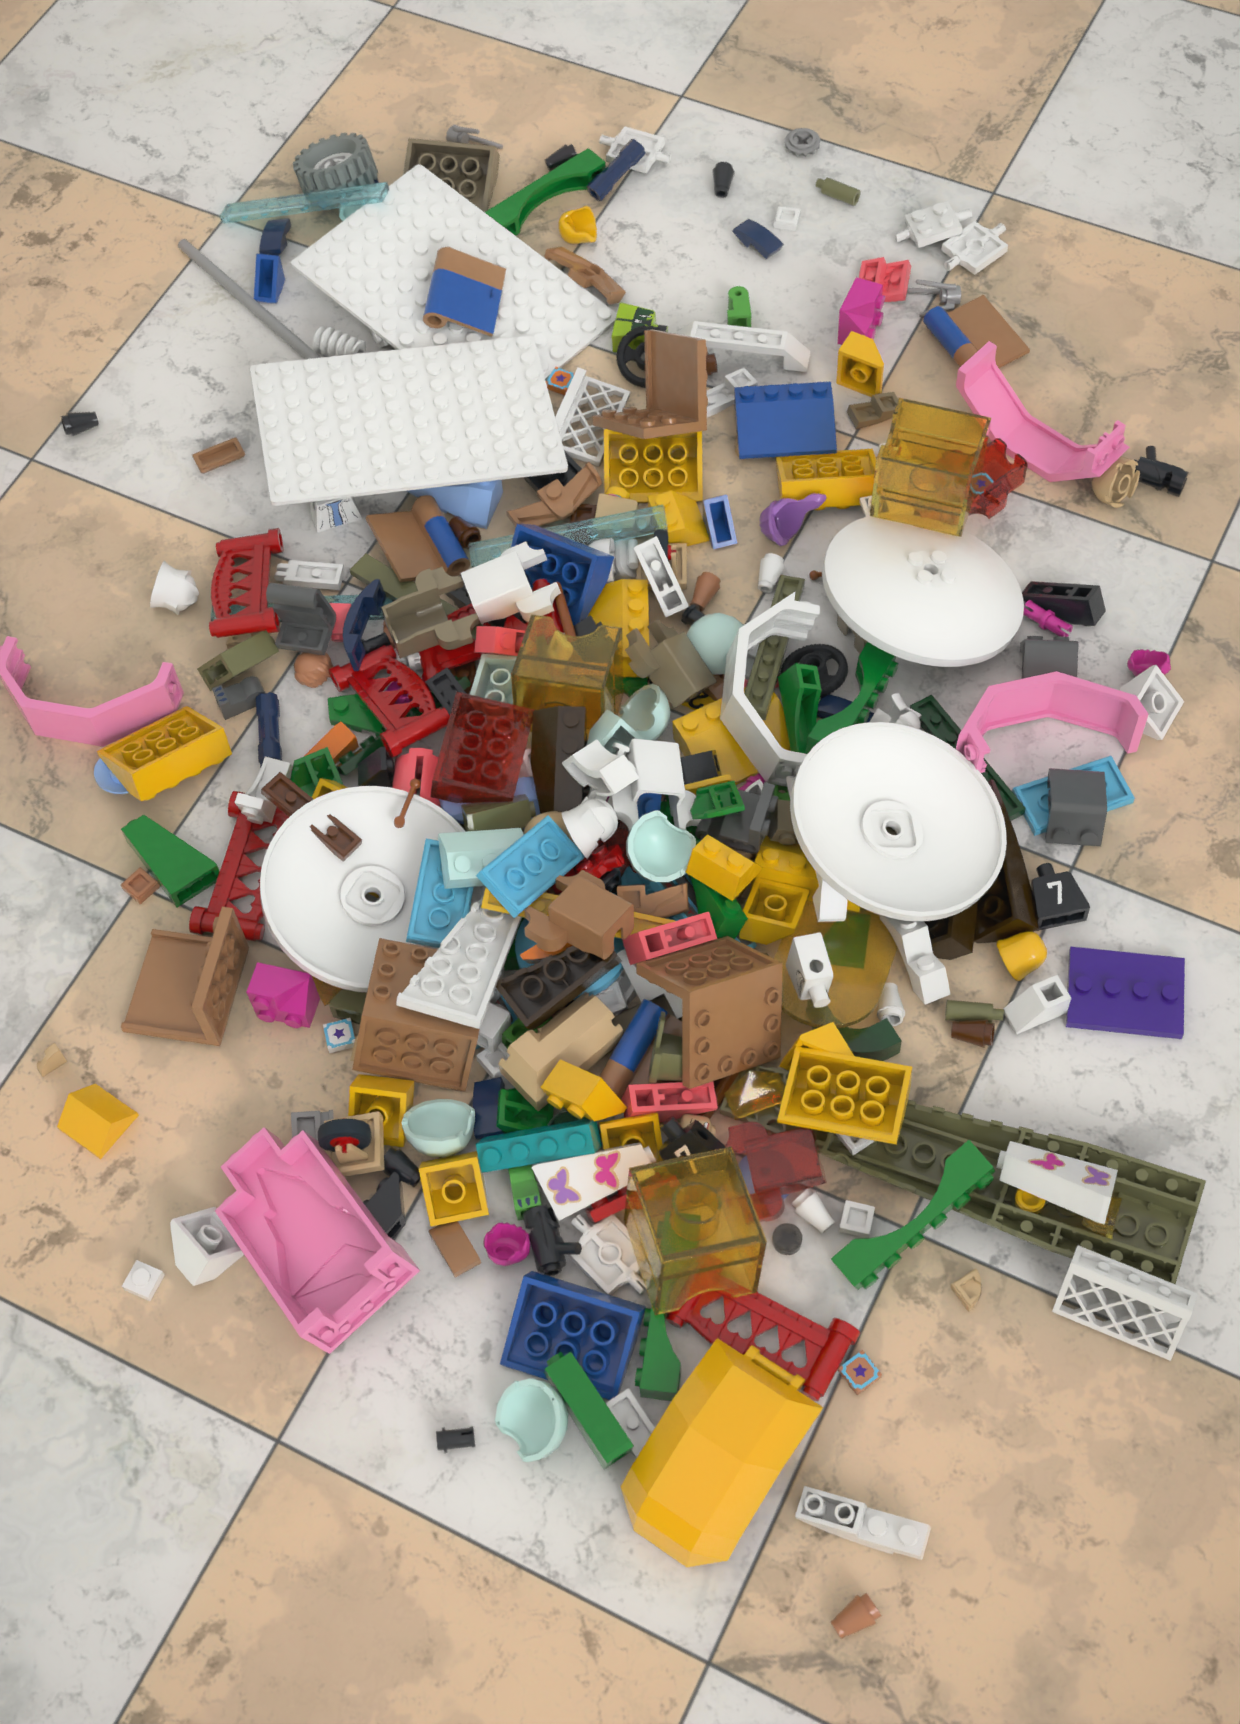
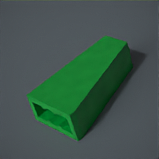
M142 815L137 819L131 820L126 826L121 828L127 843L176 908L216 883L220 871L213 860L147 816Z
M559 1352L547 1360L548 1367L544 1369L545 1376L561 1395L568 1413L602 1468L605 1470L629 1454L634 1447L633 1443L572 1352L565 1356L562 1352Z

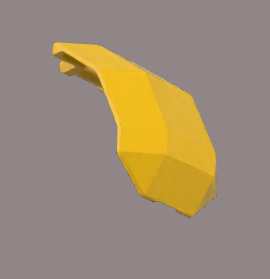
M717 1338L672 1399L621 1485V1491L633 1530L685 1567L728 1561L779 1473L823 1409L821 1405L799 1392L805 1379L798 1374L796 1376L792 1375L760 1354V1350L753 1345L742 1355Z

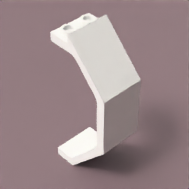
M795 592L739 628L726 656L720 720L766 783L786 787V777L796 776L807 754L785 750L779 745L745 696L744 680L747 652L769 636L778 635L803 641L807 639L808 631L812 629L815 618L819 616L820 605L811 604L807 601H795Z

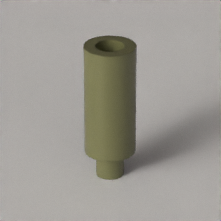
M829 177L825 180L818 178L815 185L821 189L822 194L853 206L857 204L861 194L859 189Z
M947 1000L945 1020L971 1021L987 1019L989 1023H992V1020L1003 1021L1004 1009H995L991 1003Z

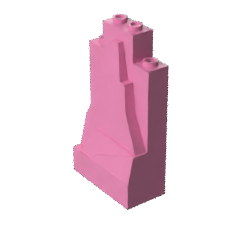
M264 1127L254 1134L241 1149L232 1154L229 1160L221 1166V1169L237 1191L224 1200L215 1210L216 1214L299 1336L327 1353L333 1352L420 1271L405 1249L385 1233L325 1150L320 1147L318 1141L304 1130L294 1136L285 1146L279 1137Z

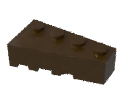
M571 946L563 952L542 959L541 962L515 971L514 974L503 979H498L496 988L525 1027L534 1031L621 963L622 960L615 951L604 960L599 956L583 952Z

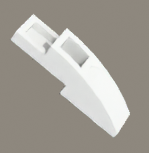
M804 1486L795 1514L796 1519L841 1538L892 1555L896 1552L920 1560L923 1559L931 1530L928 1524L872 1509L863 1502Z

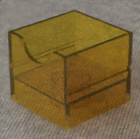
M899 398L894 410L886 444L881 445L876 458L870 516L961 537L982 476L992 418Z
M531 614L511 673L515 729L532 732L533 711L555 706L586 707V733L588 739L590 729L607 709L618 716L623 699L622 628L601 625L588 635L569 636L560 632L555 627L551 617Z
M732 1147L629 1168L624 1223L655 1315L679 1310L692 1297L708 1291L723 1290L729 1292L732 1297L757 1293L767 1240Z

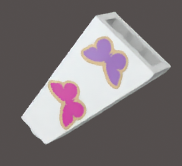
M1010 1141L1007 1151L1001 1150L997 1163V1168L1002 1169L1000 1181L1093 1221L1105 1224L1118 1170Z
M639 1142L598 1150L593 1154L536 1163L532 1165V1169L560 1221L654 1172L652 1164L657 1161L649 1146L643 1148Z

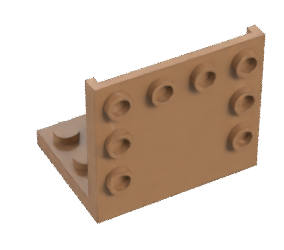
M653 329L644 330L646 409L637 410L636 407H625L623 412L617 413L616 410H603L602 415L592 416L593 426L642 439L706 431L708 406L706 391L708 379L706 371V339Z
M221 908L219 917H215L213 922V937L152 929L151 941L125 1021L121 1024L123 1032L213 1046L221 1045L249 951V945L233 908Z
M726 936L636 963L637 975L682 999L683 1086L692 1089L781 1058V962Z
M379 938L362 1012L352 1070L396 1079L411 1080L417 1083L463 1092L466 1091L480 1029L396 1005L398 994L407 988L410 984V979L421 971L425 961L432 957L438 949Z

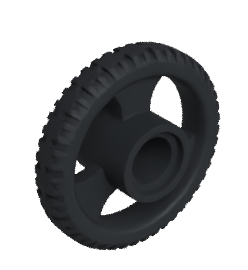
M650 325L630 330L622 338L617 349V365L623 377L633 385L646 388V379L634 375L628 369L626 363L636 361L637 366L645 371V361L641 359L642 354L645 353V342L639 344L636 350L630 348L629 344L635 338L644 335V330L664 331L659 327Z
M810 644L798 648V650L792 652L784 660L781 667L782 674L795 663L817 666L821 684L820 697L827 696L840 688L848 675V664L844 654L839 649H836V647L825 644ZM829 659L835 660L839 665L835 675L828 674L826 661Z

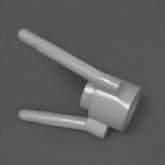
M454 124L448 129L446 134L447 142L468 143L471 140L495 146L499 149L503 148L502 144L468 134H479L480 131L478 129L460 127Z
M917 279L916 284L940 289H907V293L939 294L940 303L945 304L941 306L944 310H954V305L961 302V287L956 284ZM929 310L919 313V316L924 317Z

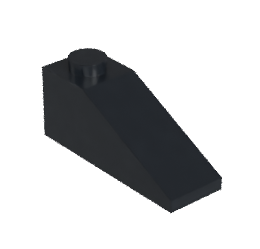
M1030 581L1022 592L1024 602L1031 600L1044 610L1053 611L1056 617L1070 624L1095 626L1106 612L1100 585Z

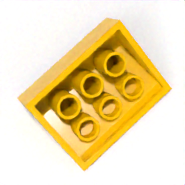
M604 429V494L609 487L618 486L629 493L631 500H635L638 503H648V496L672 490L696 500V502H702V431L642 439Z
M873 448L840 450L833 454L775 457L780 499L790 498L800 501L813 493L826 495V500L820 507L814 509L818 511L824 510L826 507L847 509L850 506L861 505L859 500L862 497L882 494V475Z
M621 579L605 584L588 616H592L596 623L601 621L609 633L606 639L610 637L618 651L614 654L619 663L616 665L584 663L573 649L570 659V676L639 677L629 666L632 660L625 651L629 647L626 635L637 628L649 645V628L647 627L649 626L648 580Z
M774 692L766 720H763V722L779 745L785 750L791 751L784 710ZM722 698L673 720V739L679 744V749L684 756L716 750L721 774H730L731 781H735L736 785L746 781L750 776L754 777L759 773L720 720Z
M188 706L97 751L98 756L126 790L141 802L154 798L157 793L177 786L180 781L196 776L203 769L224 761V758L232 755L224 728Z
M767 835L761 843L755 859V863L762 867L761 872L756 877L809 889L810 895L808 900L813 901L812 897L819 887L817 875L800 845H782L779 842L770 841ZM756 877L752 880L751 887H753ZM847 899V910L859 912L861 907Z
M795 1046L777 1123L897 1145L911 1088L912 1066Z

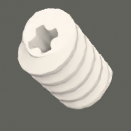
M320 326L314 335L312 347L316 353L322 354L325 357L365 353L366 342L364 340L358 341L355 336L350 338L348 333L343 334L340 330L335 331L333 327L325 329L324 326Z

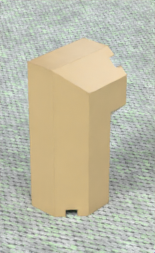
M584 992L547 1024L537 1028L538 1033L528 1030L514 1041L506 1050L510 1055L505 1061L501 1058L498 1063L500 1073L539 1111L548 1104L546 1100L548 1096L540 1087L560 1059L587 1071L617 1046L624 1034L620 1024L614 1027L611 1020L615 1016L595 995L589 996V993Z

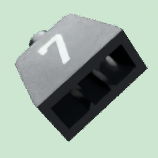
M1044 863L1038 866L1036 871L1039 877L1032 879L1030 885L1039 927L1036 931L1086 921L1090 905L1073 875L1068 871L1055 874L1051 863Z
M672 1116L660 1125V1129L668 1139L660 1148L659 1154L668 1171L675 1173L679 1181L676 1185L682 1193L725 1165L731 1154L730 1150L699 1121H694L685 1128H682L675 1117Z

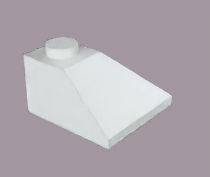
M1152 665L1119 689L1120 691L1136 695L1149 715L1143 734L1156 740H1162L1184 701L1157 665Z
M216 1207L177 1217L170 1222L175 1265L193 1286L214 1280L244 1255L216 1214Z

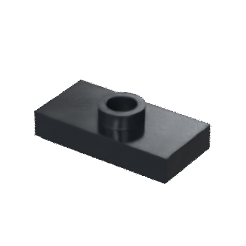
M448 668L425 681L441 706L448 711L453 722L476 709L474 703Z

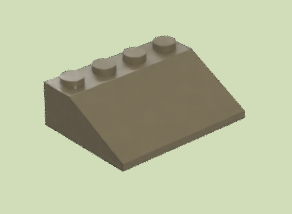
M408 138L403 175L420 164L480 210L486 212L489 208L497 180L500 154L495 146Z

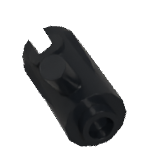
M1155 446L1146 447V458L1141 456L1139 461L1134 459L1138 463V465H1135V473L1136 470L1140 471L1138 482L1155 487L1159 491L1167 488L1168 494L1180 497L1189 472L1180 467L1158 461Z
M547 1205L537 1206L523 1213L525 1228H533L528 1235L537 1271L548 1276L561 1273V1268L566 1265L564 1255H579L582 1251L581 1244L579 1242L563 1241L559 1233L560 1225L552 1207L547 1208Z

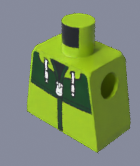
M620 303L611 335L612 351L617 352L622 338L634 328L650 325L668 332V326L656 324V312L654 310ZM644 335L631 341L629 347L636 350L639 344L645 342Z

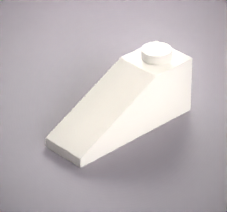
M657 536L634 546L636 555L665 617L689 607Z

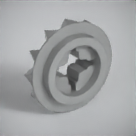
M794 129L786 135L785 147L788 148L789 153H795L796 156L803 154L806 157L808 153L814 154L815 150L819 149L820 137L811 129Z

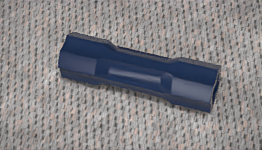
M631 139L604 171L597 174L586 186L592 197L597 201H602L613 189L614 184L631 167L639 162L646 154L645 148L641 143Z
M272 692L260 693L256 697L259 732L258 762L260 763V768L265 757L282 761L279 734V700L277 694Z

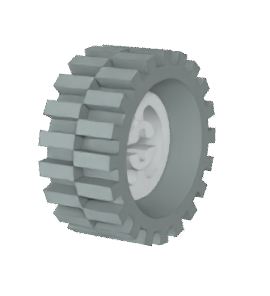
M341 133L337 137L334 134L330 135V138L326 140L321 138L318 143L308 145V149H302L300 151L301 155H297L293 162V169L304 197L314 205L316 203L325 205L327 202L333 205L341 200V203L347 201L346 198L348 197L355 198L358 196V192L368 190L367 186H372L374 180L378 177V170L366 138L360 134L357 136L356 133H351L349 136L347 133Z

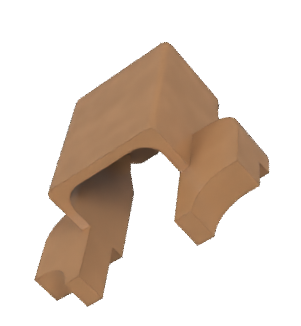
M584 870L571 877L559 875L555 879L556 888L563 892L549 905V916L531 906L525 909V919L529 921L528 925L524 928L525 937L536 942L537 947L544 951H558L566 943H569L583 952L594 954L604 960L607 959L614 951V936L616 932L621 928V938L624 940L631 934L634 928V905L605 890V884L602 880Z

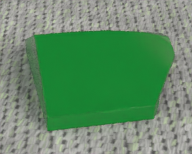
M328 747L294 760L290 780L311 798L320 778L334 780L344 785Z
M735 781L698 788L696 798L690 809L693 820L721 817L745 811L744 803Z
M516 1088L501 1089L498 1095L496 1127L505 1133L553 1125L554 1107L548 1103L541 1110L537 1111Z

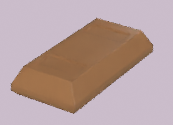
M237 437L192 454L201 473H206L245 456V452Z

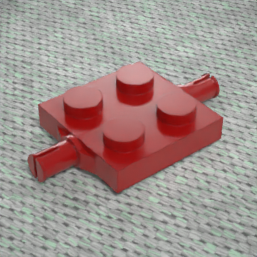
M618 844L610 847L600 846L590 854L588 859L584 858L564 876H575L581 870H584L600 878L606 872L624 865L625 861L623 856H621L623 852ZM556 883L551 886L556 895L563 892L556 888Z

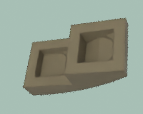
M889 392L873 395L870 402L849 405L847 414L855 428L859 429L891 419L902 413L904 408L896 394Z

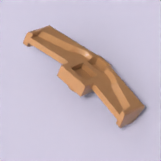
M562 246L546 250L544 255L546 260H554L569 268L567 276L583 288L594 286L607 298L609 305L619 303L625 295V290L598 265Z
M587 462L585 467L565 486L558 479L554 480L537 491V496L541 501L512 511L508 510L506 511L507 517L515 527L517 524H531L541 527L558 520H564L574 514V511L602 484L599 473L590 462Z
M687 882L647 895L645 893V884L617 886V896L633 904L634 912L667 918L689 911Z

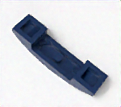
M380 579L373 580L362 590L351 605L344 622L343 644L354 671H359L366 653L361 638L370 615H380L381 607L386 600Z

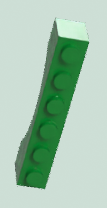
M587 148L484 213L516 236L520 234L522 225L529 214L544 201L566 192L588 190L586 186L597 174L604 171L606 162L591 149Z
M869 642L866 643L858 657L855 672L860 689L859 695L841 712L818 720L808 736L805 754H808L817 743L831 733L848 726L866 723L870 713L869 709L876 707L879 693L885 692L889 676L893 678L897 671L898 663L895 662L896 656L879 649Z
M795 663L778 676L790 750L805 754L808 736L817 721L821 684L817 666Z
M661 801L660 812L666 815L667 820L674 825L669 801ZM692 826L686 827V831L695 837L697 845L701 840L695 836ZM689 875L696 895L698 915L705 912L710 913L717 939L726 936L735 939L748 920L736 898L732 901Z
M970 1140L966 1141L946 1159L944 1173L935 1195L928 1206L915 1219L902 1228L886 1235L868 1239H853L833 1256L831 1260L857 1290L861 1287L865 1290L868 1289L879 1279L876 1274L885 1267L888 1270L894 1267L902 1259L900 1254L909 1247L912 1250L925 1239L923 1234L931 1227L934 1230L939 1228L948 1219L946 1214L954 1207L957 1210L962 1208L971 1199L969 1194L977 1187L982 1190L994 1179L992 1176L995 1172L994 1167Z
M665 1212L664 1222H658L656 1239L661 1240L660 1250H654L652 1268L657 1269L656 1279H650L648 1297L653 1298L652 1306L645 1309L644 1326L648 1327L647 1338H641L639 1356L644 1357L643 1367H637L635 1386L640 1387V1396L643 1398L672 1401L679 1391L681 1362L674 1353L667 1336L665 1312L670 1291L677 1277L686 1265L693 1260L692 1258L699 1247L701 1216Z

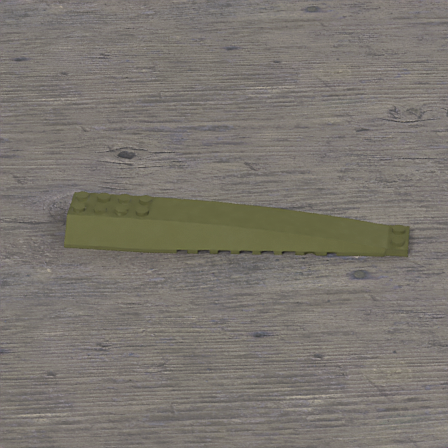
M758 1065L741 1071L724 1097L720 1107V1114L751 1124L930 1201L941 1182L946 1159L966 1141L970 1140L994 1167L995 1172L992 1174L994 1179L982 1190L977 1187L969 1194L971 1199L962 1208L957 1210L954 1207L952 1210L1071 1259L1077 1245L1173 1284H1176L1206 1183V1180L1087 1142L1054 1134H1048L1047 1136L1035 1133L1033 1129L1019 1126L1018 1129L1003 1125V1122L995 1120L989 1122L974 1118V1115L966 1113L960 1115L945 1111V1108L937 1106L931 1108L918 1105L916 1101L908 1100L897 1145L875 1141L852 1156L835 1133L777 1123L789 1071L774 1067L765 1068ZM1012 1141L1118 1170L1105 1224L1093 1221L1047 1200L1043 1210L1038 1214L1017 1208L1015 1205V1195L1018 1188L1000 1181L1002 1169L997 1168V1163L1001 1150L1007 1151L1009 1143Z

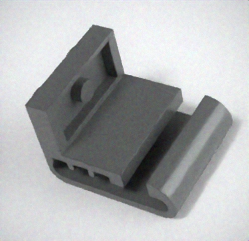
M269 583L266 591L268 603H274L272 608L282 620L280 631L275 641L277 648L325 655L336 623V613L322 592L314 588Z
M1027 636V639L1020 642V653H1023L1022 679L1056 671L1077 677L1078 641H1069V637H1053V640H1043V636Z
M1049 768L1047 788H1050L1048 791L1049 816L1045 835L1046 843L1101 847L1107 816L1105 773L1100 771Z
M764 782L760 795L738 790L744 803L745 811L721 817L701 819L695 836L702 840L708 834L730 848L753 854L758 853L763 836L768 835L771 824L769 818L771 812L775 813L779 798L774 796L775 785Z

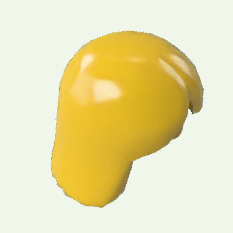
M584 206L567 211L561 215L558 228L565 242L580 244L596 241V219L590 207Z
M1035 932L1019 933L1007 939L998 940L996 943L1002 961L1016 981H1021L1028 974L1038 969L1047 957V948L1041 937Z

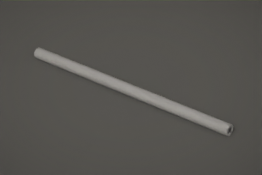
M186 239L179 241L178 248L302 357L305 359L321 358Z

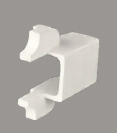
M523 542L505 550L498 558L461 572L462 579L481 624L503 619L520 612L525 621L537 622L544 619L543 615L554 611L553 601L556 596L561 594L557 582L532 592L524 571L527 568L547 561L543 549H531L527 542Z
M632 739L628 747L629 752L626 753L625 757L634 765L639 778L609 797L607 803L614 809L617 819L624 822L630 831L632 826L639 820L637 809L639 796L644 793H656L669 796L670 811L675 827L686 830L688 826H698L701 819L693 820L690 812L696 795L685 790L679 744Z

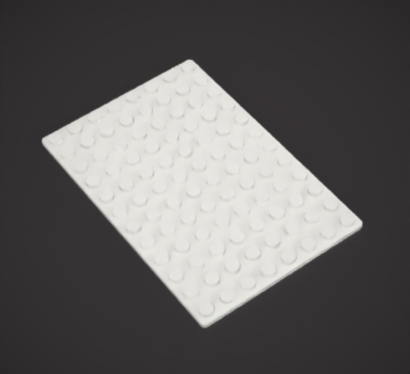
M420 164L401 176L291 261L292 268L396 350L533 336L545 381L555 367L562 368L615 323L617 316L614 310ZM451 247L506 269L492 337L447 321L446 325L442 328H431L424 323V310L437 251L440 248Z
M533 336L257 364L250 367L270 500L274 506L564 473L568 470L565 452Z

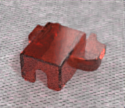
M996 438L992 442L979 447L970 455L961 449L953 448L944 452L942 457L932 465V472L937 476L934 487L939 490L953 480L952 487L955 486L956 489L960 490L964 494L965 499L969 501L965 505L964 512L968 516L982 514L990 519L1005 508L1008 494L1025 482L1028 464L1025 458L1018 453L1015 455L1014 464L1010 463L1006 457L1007 444L1000 438ZM985 471L994 482L974 499L963 487V481Z
M747 1122L728 1127L729 1139L725 1146L731 1152L729 1157L746 1153L755 1190L753 1194L729 1199V1204L732 1209H741L746 1212L750 1224L772 1221L779 1218L785 1208L783 1195L827 1183L824 1168L818 1154L819 1146L816 1134L813 1129L800 1127L769 1135L766 1129L757 1122Z

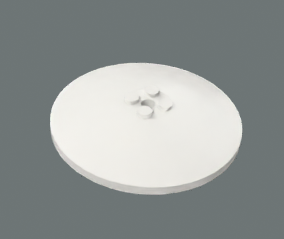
M882 513L866 516L848 524L837 533L829 544L823 560L822 580L824 589L830 603L841 619L869 643L908 661L940 667H960L986 661L1008 647L1022 622L1024 613L1023 595L1016 577L1005 561L992 548L974 535L939 519L910 513Z
M869 722L848 726L831 733L817 743L807 754L796 773L790 795V812L794 832L803 853L826 883L846 899L866 910L888 918L904 921H932L947 918L964 911L976 903L991 887L1002 868L1007 844L1006 827L1001 807L993 790L980 771L976 770L975 766L964 755L948 743L929 733L909 726L885 722ZM885 827H891L897 832V835L889 834Z
M380 786L345 788L330 792L305 804L293 813L279 828L269 844L262 864L260 900L267 926L273 938L284 953L301 969L330 985L367 993L379 938L439 949L406 942L426 838L438 841L439 833L465 832L452 816L431 801L414 794L404 817L405 825L402 828H397L394 826V819L400 815L409 792ZM329 814L336 817L362 839V844L344 862L335 856L315 836L309 827L313 824L326 835L328 827L335 826L327 817ZM485 886L474 887L470 910L475 901L478 902L484 895ZM369 892H375L379 895L380 899L376 902H369L366 900L365 895Z

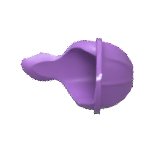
M813 493L800 501L783 498L779 501L771 502L760 515L759 526L761 532L779 546L786 545L799 531L805 514L820 507L826 500V495Z

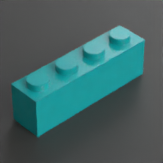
M582 1119L487 1136L475 1145L481 1173L593 1154L599 1150L602 1143L597 1121Z

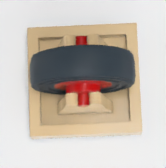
M654 530V537L657 536L681 590H687V543H668L667 530ZM638 559L636 579L648 580ZM648 581V590H653Z
M379 1111L326 1120L319 1127L318 1143L344 1177L384 1170L383 1115Z

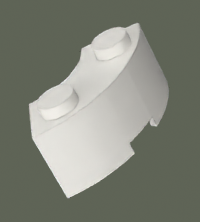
M598 740L593 741L562 762L565 769L583 787L586 785L596 789L595 794L600 796H612L639 778L634 765L627 760L624 754L618 756L610 753Z

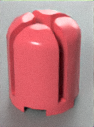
M409 748V753L401 755L399 758L397 755L395 758L392 788L409 792L411 788L410 782L416 778L421 782L420 797L431 801L441 808L439 795L445 793V776L448 770L447 759L445 758L443 761L441 758L434 756L431 749Z

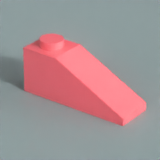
M705 912L631 934L625 940H622L629 963L633 965L715 940L717 936L710 913Z
M713 1081L692 1089L683 1086L682 1082L628 1085L621 1098V1101L627 1107L623 1113L624 1118L658 1113L659 1123L665 1122L672 1116L675 1119H679L684 1114L696 1115L714 1111L718 1108Z

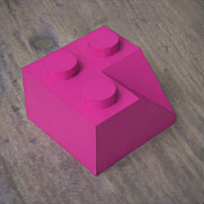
M855 278L839 310L837 344L842 345L851 331L874 339L876 326L880 327L884 313L881 312L885 302V296L882 295V284Z
M258 962L246 991L259 1019L269 1023L274 1021L283 1022L293 1028H300L301 1026L310 1028L320 1001L312 975L309 973Z

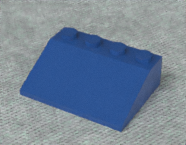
M831 381L734 387V410L739 459L837 453Z
M517 524L511 547L527 542L531 549H543L547 557V561L524 570L531 589L533 588V583L539 579H546L550 584L559 582L562 586L573 626L587 618L608 581L614 556L537 525Z
M531 1271L524 1275L500 1365L548 1380L544 1374V1369L548 1367L546 1361L559 1352H562L564 1356L572 1352L600 1396L611 1400L620 1393L639 1336L646 1306Z

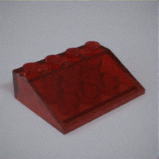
M456 691L432 780L430 797L454 803L513 801L532 725L533 711L535 710Z

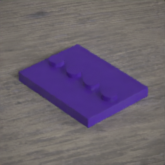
M1070 946L1067 992L1071 997V1001L1066 1013V1027L1182 1039L1184 1035L1185 958Z

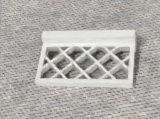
M577 368L555 419L561 441L572 438L576 446L570 448L563 445L564 451L572 458L590 462L592 465L599 467L604 456V437L596 439L593 431L602 428L593 425L589 426L585 419L594 415H601L603 410L617 409L616 413L623 412V408H625L630 396V391L586 376L587 370ZM587 386L597 388L600 393L589 395L586 388ZM617 395L623 398L619 402L612 403L608 396ZM603 398L607 405L597 408L593 401ZM588 403L592 410L581 413L578 406ZM581 421L584 428L574 431L570 424ZM588 434L591 441L581 444L577 436ZM595 446L598 451L597 457L587 454L585 449Z
M1077 1245L1052 1312L1171 1361L1187 1321H1189L1192 1315L1197 1293ZM1073 1274L1087 1279L1090 1285L1078 1288L1072 1278ZM1109 1288L1118 1292L1120 1297L1107 1300L1102 1289ZM1094 1291L1100 1302L1088 1305L1082 1295ZM1075 1297L1081 1308L1071 1309L1062 1305V1302L1065 1299ZM1131 1301H1141L1148 1304L1150 1309L1137 1312ZM1125 1304L1130 1314L1117 1317L1112 1307ZM1105 1309L1111 1320L1104 1322L1098 1320L1092 1312ZM1168 1312L1181 1319L1179 1322L1167 1324L1162 1314ZM1155 1316L1160 1327L1148 1330L1142 1319ZM1135 1321L1140 1332L1134 1334L1127 1332L1122 1324ZM1165 1333L1170 1342L1169 1347L1166 1348L1156 1344L1152 1337Z

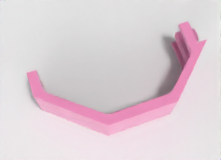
M990 341L958 369L956 387L994 446L1049 482L1100 477L1130 448L1124 444L1125 437L1123 435L1126 425L1118 420L1114 423L1113 431L1110 434L1105 432L1103 436L1099 437L1098 444L1078 445L1031 416L996 365L995 355L997 346Z
M7 636L4 644L0 646V679L30 728L38 736L104 747L177 711L184 694L173 664L162 662L158 675L152 683L94 708H82L30 699L24 695L21 689L31 666L24 663L25 654L22 649H17V638Z
M1056 671L988 686L960 732L956 750L964 755L975 766L976 770L978 769L980 773H984L987 766L984 761V754H989L990 748L983 736L988 730L1050 717L1112 735L1119 740L1128 754L1137 752L1149 714L1136 695Z

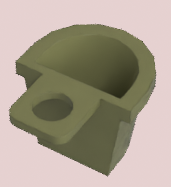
M663 1011L660 1013L658 1028L655 1034L648 1084H656L657 1080L682 1081V1037L663 1033L665 1012Z

